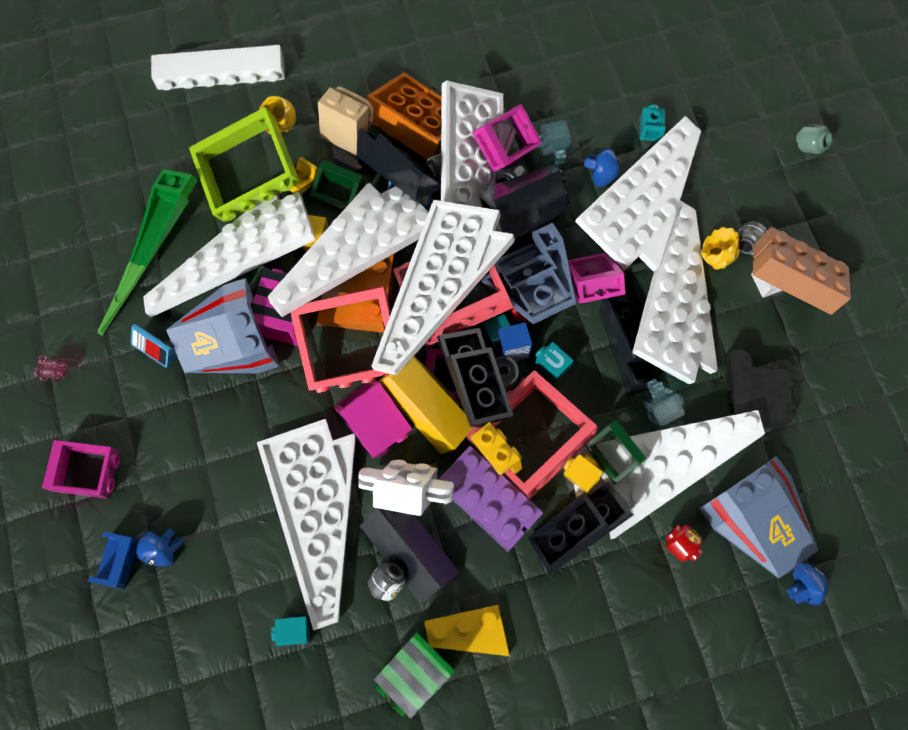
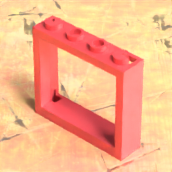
M410 262L403 263L404 265L393 269L400 288ZM494 265L489 270V273L498 292L451 313L425 342L426 347L438 342V335L463 331L513 308Z
M386 286L310 301L290 312L309 391L316 389L317 393L330 390V386L339 385V388L352 386L353 382L362 380V383H369L376 380V377L387 374L369 369L316 380L301 314L378 298L386 329L391 315Z
M535 370L526 378L522 377L519 385L513 391L509 390L506 392L511 409H515L530 393L537 389L574 422L580 430L525 483L510 469L503 474L529 500L565 466L571 457L580 452L597 435V425ZM498 421V422L493 423V424H491V425H492L493 427H495V426H497L501 421ZM474 427L467 435V439L486 458L471 440V436L481 429Z

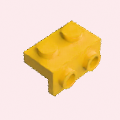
M490 422L471 436L473 443L499 475H503L509 469L516 474L522 469L520 461L522 456L515 447L510 448L506 443L507 438L499 428L496 430Z

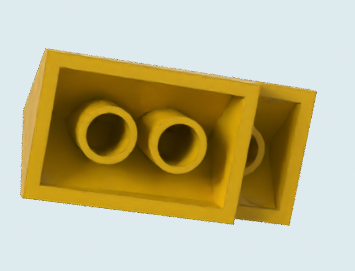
M415 356L411 358L397 375L387 373L378 381L391 400L440 454L455 450L474 428L470 427L465 412L459 407L461 403Z

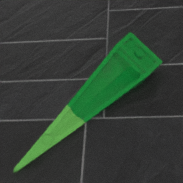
M163 169L152 186L142 226L131 258L111 305L98 329V334L101 336L109 327L188 204L189 200L187 197L197 182V179L192 174Z

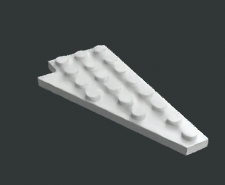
M450 81L442 83L441 201L481 207L477 191L496 184L495 177L498 170L493 172L472 132L503 115V93ZM509 118L492 127L506 154L516 133Z
M686 116L575 220L624 270L637 257L653 272L661 264L701 130Z
M370 183L366 184L268 295L269 302L281 317L287 315L417 241L429 212L418 201L413 200L396 186L380 194Z
M299 191L286 196L282 200H280V196L277 194L273 199L264 201L256 205L254 209L246 211L233 223L225 225L221 233L143 297L145 313L151 318L314 241V233Z
M433 200L371 367L375 371L397 375L514 243L515 238L513 234L496 231L501 216L499 210Z
M680 200L661 264L653 273L632 353L687 384H691L696 380L698 367L710 374L717 372V361L710 318L711 307L708 302L703 260L700 254L701 246L696 210Z
M759 411L630 436L647 458L646 463L616 485L612 483L598 464L596 467L603 472V476L588 494L590 496L609 481L634 511V516L609 533L610 539H615L762 437L765 433ZM616 440L596 444L619 475L633 464V461ZM586 447L573 457L576 459L579 454L582 457L588 455L595 460ZM574 485L577 498L583 491Z
M326 419L257 442L313 630L339 622L356 445L354 434L333 441Z

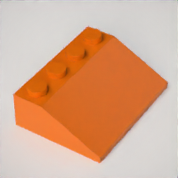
M402 73L367 95L366 100L373 106L372 125L377 126L426 160L441 153L442 97L405 73Z
M397 252L323 293L321 299L386 286L390 304L394 278L393 269H395ZM378 298L319 310L317 325L381 333L385 331Z

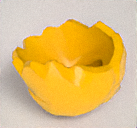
M271 96L259 107L260 109L266 107L275 116L281 133L288 132L296 122L294 106L287 99Z
M726 227L714 230L703 243V249L700 252L702 258L712 265L714 269L726 268L738 258L740 252L738 232H735L733 228Z

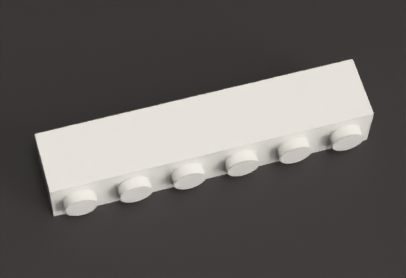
M280 45L151 55V78L158 90L197 86L211 87L214 85H233L235 83H255L259 81L274 82L284 79V58Z

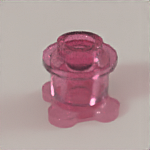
M39 355L37 366L34 369L35 377H39L41 381L51 378L53 381L59 382L66 376L67 366L62 359L50 360L46 359L45 355Z

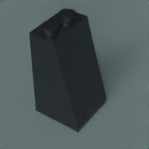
M554 165L546 166L477 191L482 208L499 210L501 216L496 231L513 234L514 238L569 212L568 204L570 203V198L563 185L565 183V176L563 171Z

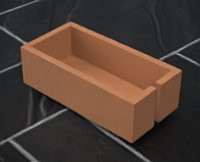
M770 227L754 244L753 276L830 315L851 299L849 266L844 262L837 261L827 256L826 253L808 246L805 242L798 241L788 236L784 231H779L773 227Z

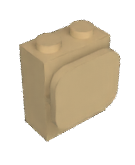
M330 87L318 101L320 137L356 155L358 131L362 128L368 132V128L373 124V106L365 98L343 87H336V89Z

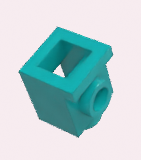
M649 105L647 108H643L640 116L639 140L659 141L665 132V109H660L657 105Z

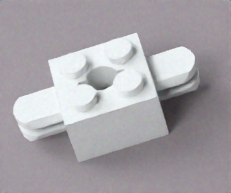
M393 460L383 470L363 468L359 471V488L373 491V507L421 516L431 501L444 504L453 501V482L437 480V468H432L427 464L414 465L406 463L404 460Z

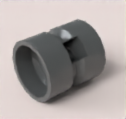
M499 356L495 360L505 391L507 392L515 388L519 368L512 358Z

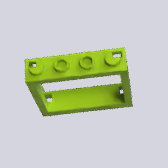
M266 107L189 147L212 214L223 222L233 220L244 211H250L256 205L269 201L275 195L291 190L300 183L275 116ZM269 128L286 173L224 204L208 160Z

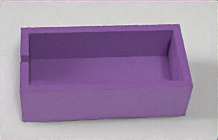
M471 446L438 479L453 482V501L507 552L525 534L521 529L523 528L527 532L543 514L539 508L503 475H499L494 467Z

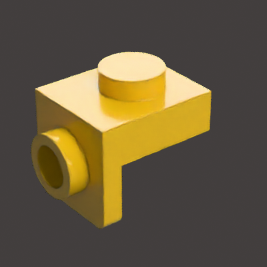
M300 157L297 160V167L295 169L300 183L295 185L290 191L293 193L299 191L302 194L313 186L318 168L303 157Z

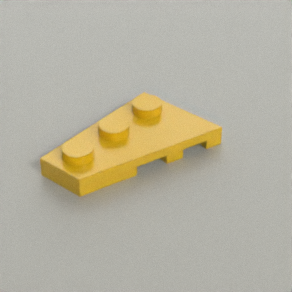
M498 605L424 621L430 647L509 656Z

